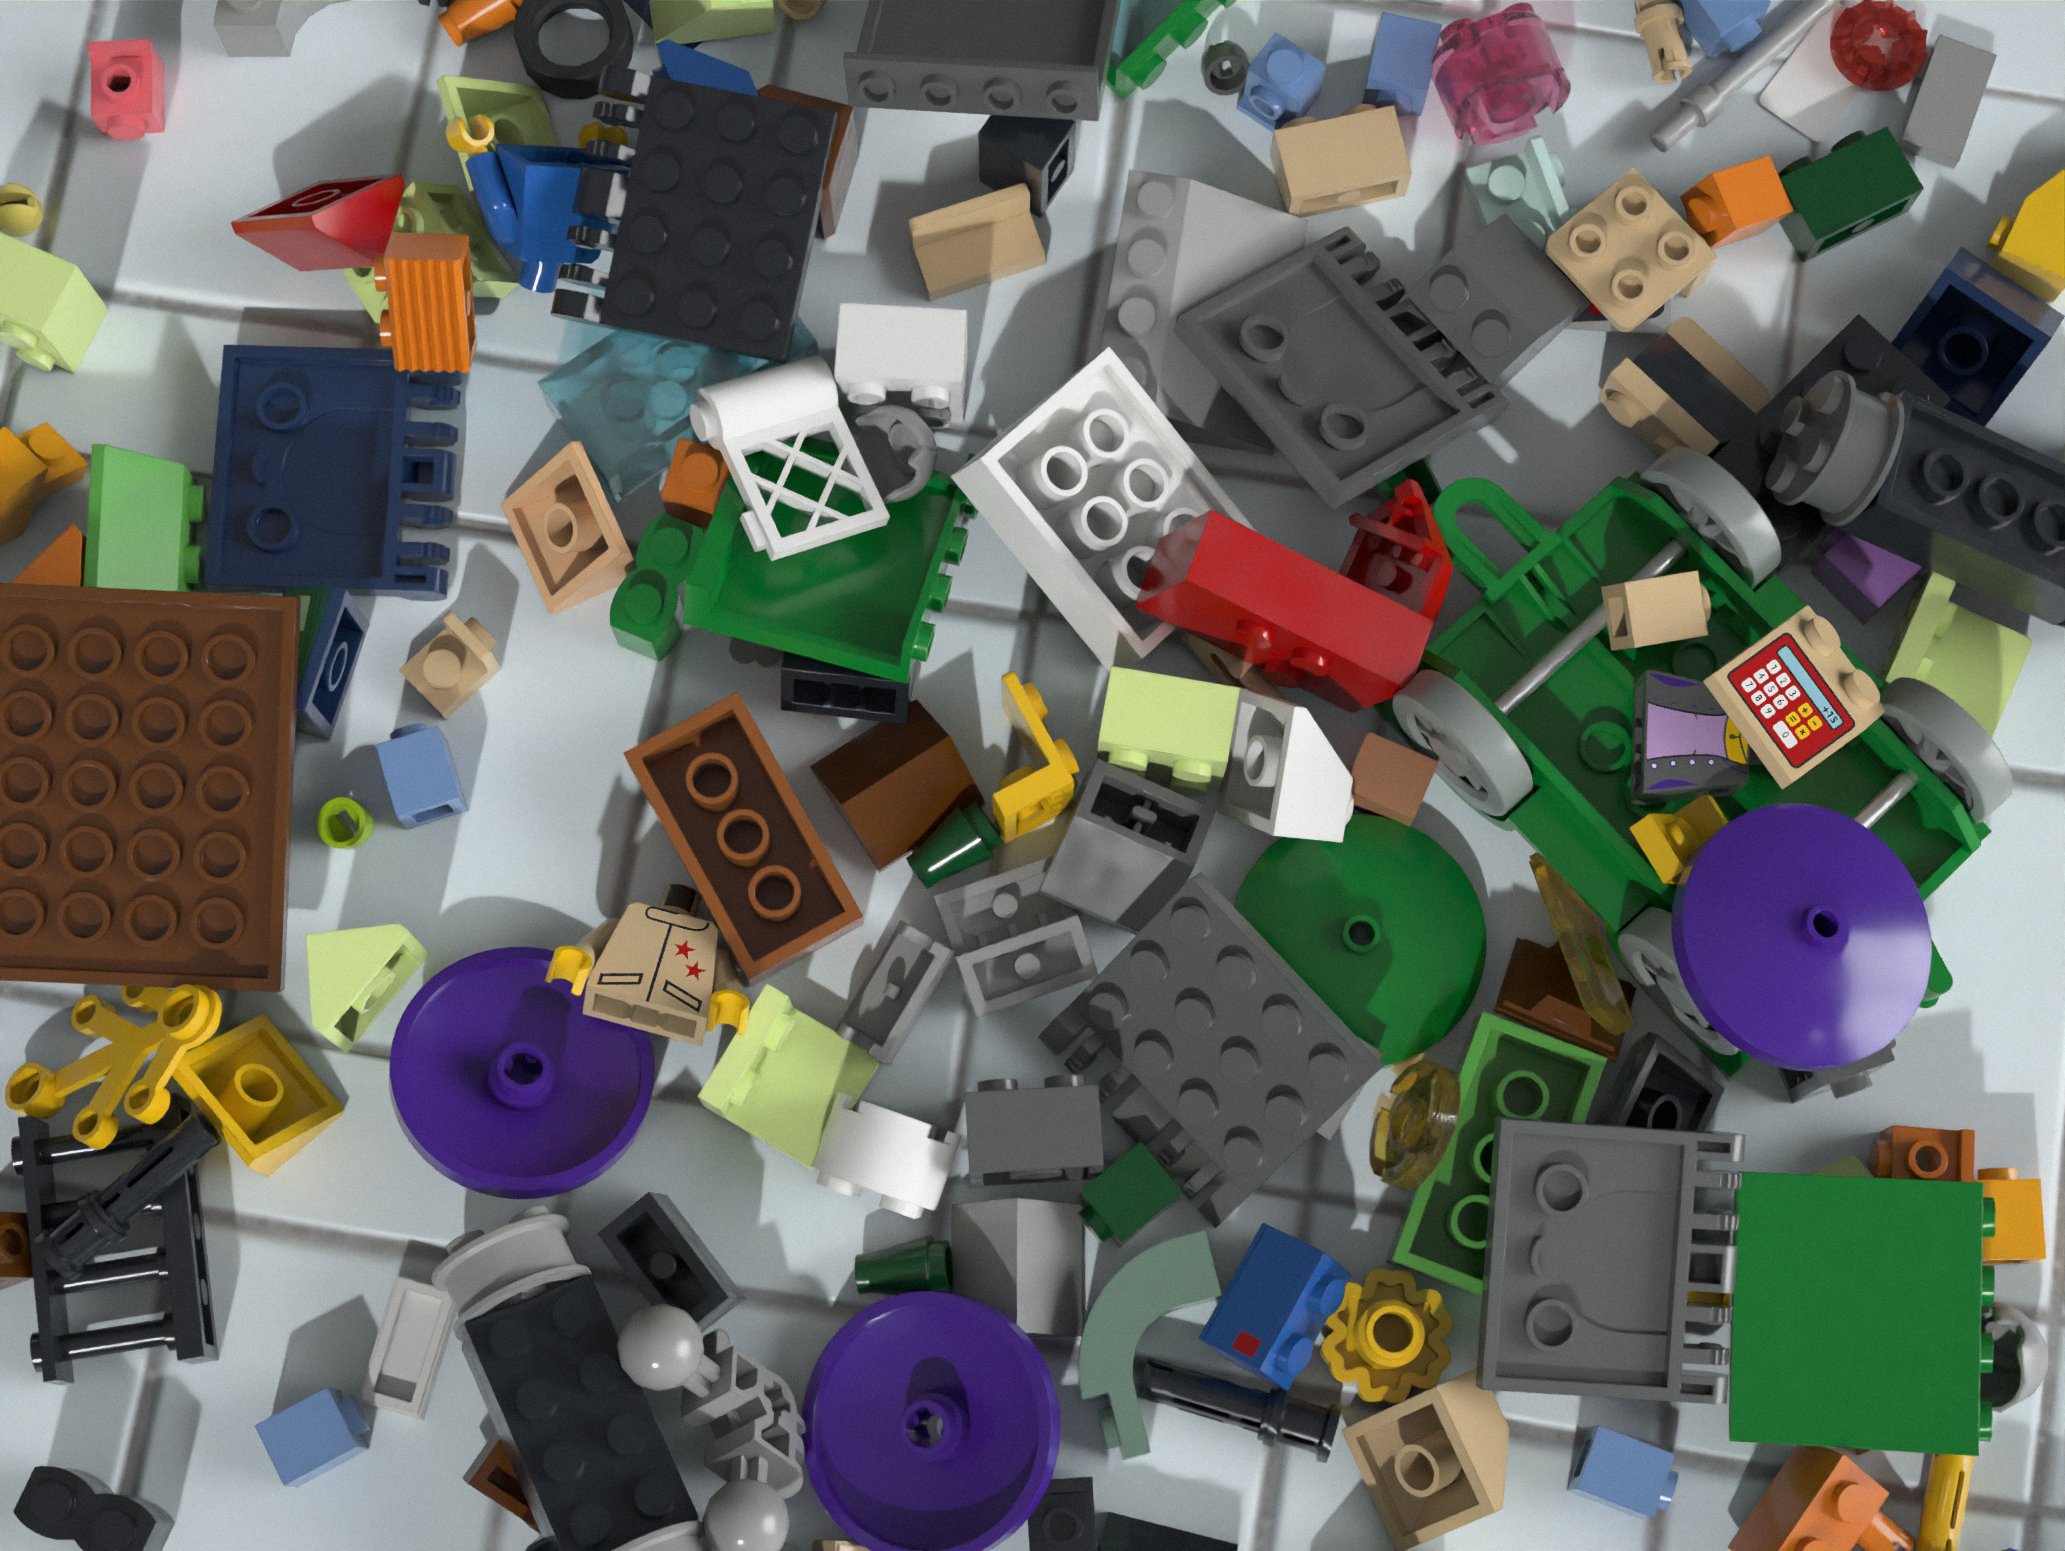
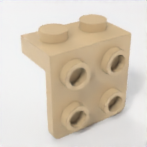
M1634 167L1548 238L1545 246L1547 255L1612 325L1621 332L1632 331L1678 292L1687 298L1705 282L1718 258L1705 239L1681 218L1667 203L1664 196L1654 186L1650 185Z
M1680 317L1669 326L1668 334L1756 415L1766 406L1770 398L1768 389L1691 318ZM1628 357L1609 374L1597 398L1606 406L1612 417L1623 426L1630 428L1652 449L1657 458L1672 446L1689 447L1711 457L1720 443Z

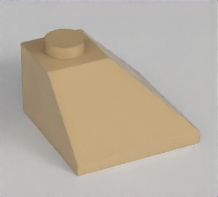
M1477 1368L1341 1430L1396 1551H1405L1503 1509L1509 1426L1492 1390H1481L1475 1386Z

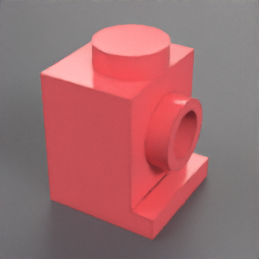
M150 39L88 42V54L91 58V117L101 133L119 140H137L144 137L145 133L164 132V64ZM116 89H126L121 92H115Z

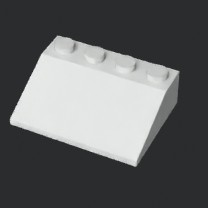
M1110 347L1101 351L999 434L951 476L1109 673L1111 666L1123 668L1142 660L1176 628L1134 607L1160 538L1211 509L1256 532Z

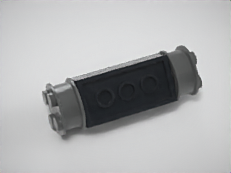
M1840 370L1830 372L1821 378L1804 398L1796 396L1788 403L1779 425L1780 431L1784 434L1765 479L1766 487L1772 490L1778 502L1785 505H1795L1801 501L1818 508L1823 521L1836 526L1838 530L2052 625L2065 628L2064 463L1907 391H1903L1898 395L1890 392H1881L1872 396L1857 389L1854 378Z

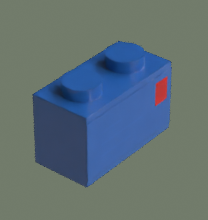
M1262 1223L1198 1339L1227 1361L1288 1391L1296 1375L1301 1373L1308 1365L1313 1352V1344L1328 1317L1335 1313L1341 1305L1345 1294V1286L1351 1274L1324 1251Z

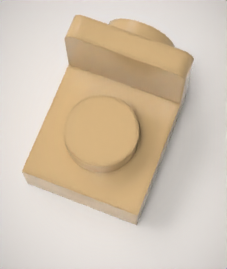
M451 610L441 618L445 628L399 669L402 676L445 720L501 670L494 655L491 653V650L498 645L494 638L475 618L470 617L463 624Z

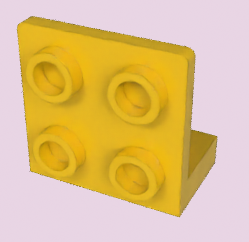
M1013 670L1001 676L1002 707L1037 771L1035 772L1033 766L1030 765L1012 772L998 783L1001 790L992 794L993 823L1005 844L1071 811L1074 788L1078 786L1074 774L1079 772L1077 762L1065 740L1060 737L1052 741L1048 734L1044 718L1049 715L1038 690L1031 681L1022 686Z

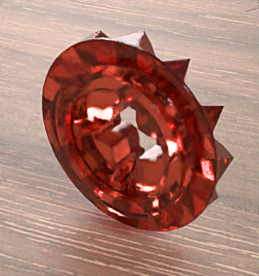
M1863 0L1851 8L1846 7L1836 21L1830 36V52L1837 69L1853 84L1872 91L1894 90L1909 83L1921 70L1928 56V52H1926L1928 30L1922 29L1917 22L1915 9L1906 11L1897 6L1894 0H1886L1884 2ZM1873 25H1875L1876 30L1880 31L1883 38L1893 37L1896 40L1887 51V59L1886 55L1881 53V49L1878 46L1864 44L1869 41L1874 32Z

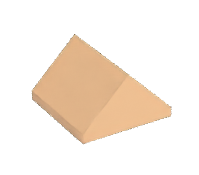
M571 441L501 503V507L549 614L561 612L620 586L622 581L637 569L581 441Z

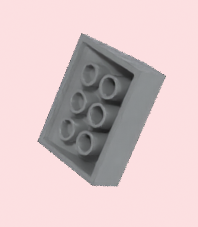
M1129 169L1100 352L1107 347L1112 349L1185 442L1273 455L1275 445L1173 330L1179 315L1304 249L1308 220L1193 179Z

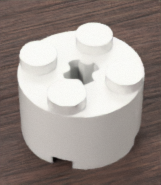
M838 1092L811 1166L820 1170L817 1184L853 1197L854 1195L859 1197L862 1187L883 1194L879 1204L880 1207L914 1219H921L924 1208L936 1211L962 1135L947 1131L944 1142L934 1140L938 1129L937 1126L863 1100L860 1101L857 1112L850 1110L853 1096Z

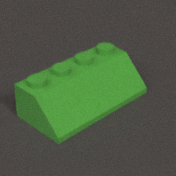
M92 444L83 587L193 592V583H201L204 562L201 547L195 545L196 523H203L205 521L207 498L204 486L199 485L185 464L106 444Z

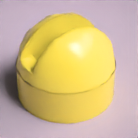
M7 183L0 186V231L11 237H24L33 233L39 227L43 218V208L36 195L29 188L21 184ZM27 200V205H23V204H6V205H4L6 202H14V201Z

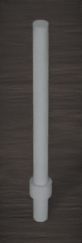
M1805 0L1710 83H1699L1680 100L1681 108L1650 133V139L1654 146L1661 152H1667L1696 126L1705 127L1724 110L1723 103L1842 0Z

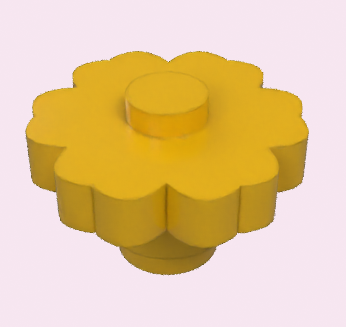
M1376 1268L1365 1276L1362 1286L1352 1282L1346 1284L1341 1305L1325 1322L1326 1328L1332 1333L1325 1337L1319 1347L1322 1358L1329 1364L1328 1369L1335 1382L1346 1384L1356 1381V1390L1363 1401L1368 1403L1382 1401L1395 1405L1403 1402L1408 1397L1411 1387L1418 1390H1428L1436 1385L1440 1378V1372L1445 1370L1451 1362V1352L1441 1339L1446 1337L1452 1330L1453 1319L1449 1312L1444 1309V1302L1439 1292L1433 1289L1417 1291L1415 1279L1410 1272L1406 1270L1391 1272L1387 1269Z

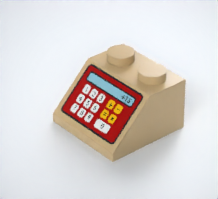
M1806 605L1750 644L1703 681L1781 789L1796 781L1866 730L1886 712V709L1880 703V694L1873 680L1862 670L1855 669L1841 650L1840 638L1834 627L1825 618L1816 616L1809 605Z

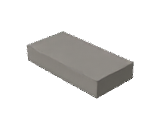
M1940 34L1933 45L1898 145L1900 149L1954 169L1960 161L1997 55Z

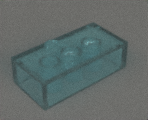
M797 316L788 362L812 355H819L817 340L799 316ZM615 330L537 383L548 409L571 441H581L596 476L617 503L670 468L679 438L702 444L708 442V440L701 441L697 437L690 419V406L696 403V394L700 388L784 363Z

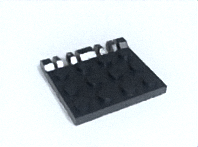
M602 66L597 92L609 98L644 105V110L622 104L598 101L595 103L592 117L607 125L639 129L635 149L602 139L587 141L584 156L605 163L629 167L631 172L630 176L626 177L615 172L586 167L581 168L572 213L588 219L618 224L619 229L616 235L600 229L572 225L569 226L566 240L580 248L613 252L609 273L576 263L561 265L558 279L579 286L603 290L605 295L604 298L588 293L557 288L555 289L550 314L569 321L779 363H788L839 120L837 112L651 76L637 70L618 66Z

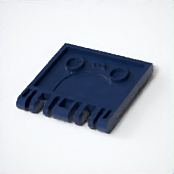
M224 345L204 586L209 591L248 593H284L285 587L335 586L346 589L352 596L400 597L412 601H441L447 599L449 572L441 568L425 566L446 565L450 560V548L435 542H402L403 525L418 529L449 528V525L452 524L453 510H449L445 506L404 504L405 498L419 502H448L454 499L457 455L441 449L408 448V444L412 443L422 447L454 446L455 442L458 441V428L451 424L410 421L411 406L425 410L457 409L458 405H460L461 391L454 389L453 386H458L462 383V373L459 371L449 373L445 370L439 373L433 370L423 372L420 369L414 372L408 369L399 372L394 369L393 349ZM400 562L413 566H400Z

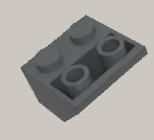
M1097 758L1082 781L1037 893L1137 935L1187 883L1216 809Z

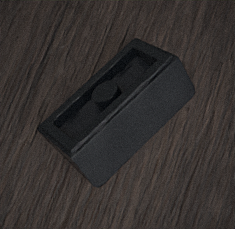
M1667 332L1632 361L1720 442L1710 457L1711 459L1756 416L1748 406Z

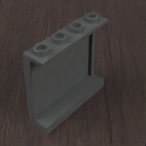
M869 0L857 51L845 52L843 58L849 107L1099 121L1121 0Z

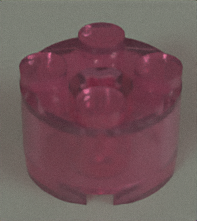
M1529 3L1513 4L1501 13L1475 22L1470 18L1459 19L1447 25L1441 31L1440 38L1443 44L1436 50L1430 60L1433 66L1431 78L1456 137L1462 140L1463 135L1466 134L1470 135L1475 145H1490L1516 138L1538 126L1534 118L1535 115L1548 106L1552 113L1555 114L1568 99L1571 90L1569 79L1542 19L1535 14L1532 5Z

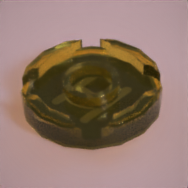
M1426 1059L1408 1066L1395 1079L1390 1093L1397 1095L1390 1110L1381 1107L1380 1112L1377 1113L1369 1142V1162L1373 1173L1383 1178L1380 1181L1404 1191L1420 1186L1434 1172L1448 1149L1456 1129L1461 1106L1460 1082L1455 1071Z

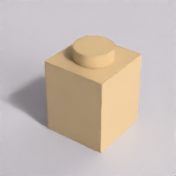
M1698 570L1601 587L1611 651L1708 635L1706 622L1710 618L1711 603L1706 587L1700 583Z

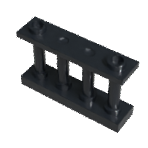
M177 1093L170 1094L169 1108L159 1121L153 1124L139 1123L120 1126L113 1141L105 1148L99 1150L76 1140L73 1134L50 1137L49 1124L33 1116L18 1118L19 1136L12 1138L11 1156L17 1175H23L38 1322V1332L32 1333L30 1338V1352L35 1371L43 1373V1382L57 1385L73 1384L72 1360L167 1345L169 1351L176 1350L178 1361L197 1364L219 1360L197 1163L134 1216L153 1214L156 1220L162 1219L165 1245L158 1246L156 1253L84 1264V1274L77 1280L71 1281L58 1273L46 1261L34 1240L41 1230L49 1229L52 1231L79 1207L78 1199L56 1202L53 1164L146 1149L148 1152L192 1112L191 1101ZM160 1279L162 1285H169L172 1311H166L163 1319L69 1334L65 1294Z

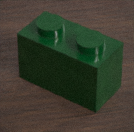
M1887 126L1867 136L1862 130L1851 133L1831 148L1830 151L1832 153L1814 162L1810 156L1802 157L1787 165L1778 173L1794 210L1780 220L1779 223L1802 263L1908 212L1924 189Z

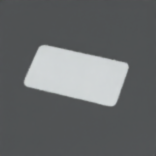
M1838 3L1810 29L1761 93L1759 102L1764 108L1810 140L1820 142L1826 137L1892 50L1893 40L1844 5Z

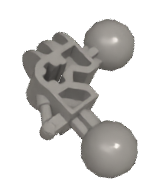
M665 1303L641 1308L624 1323L618 1340L617 1348L621 1368L636 1385L651 1390L662 1391L682 1385L680 1418L695 1429L709 1424L717 1439L705 1446L704 1466L727 1483L709 1498L702 1519L706 1543L713 1551H779L784 1545L790 1527L786 1502L783 1499L792 1497L800 1491L804 1480L801 1465L805 1456L802 1434L805 1433V1423L797 1413L796 1401L791 1389L778 1374L767 1370L734 1345L731 1346L730 1337L724 1330L716 1329L705 1335L702 1340L700 1327L685 1310Z

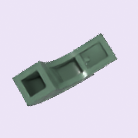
M1206 1230L1163 1241L1131 1259L1106 1284L1089 1313L1078 1355L1077 1369L1081 1402L1107 1396L1110 1408L1098 1410L1100 1424L1107 1450L1119 1447L1122 1461L1151 1453L1133 1380V1359L1140 1338L1156 1320L1179 1309L1216 1301L1222 1296Z

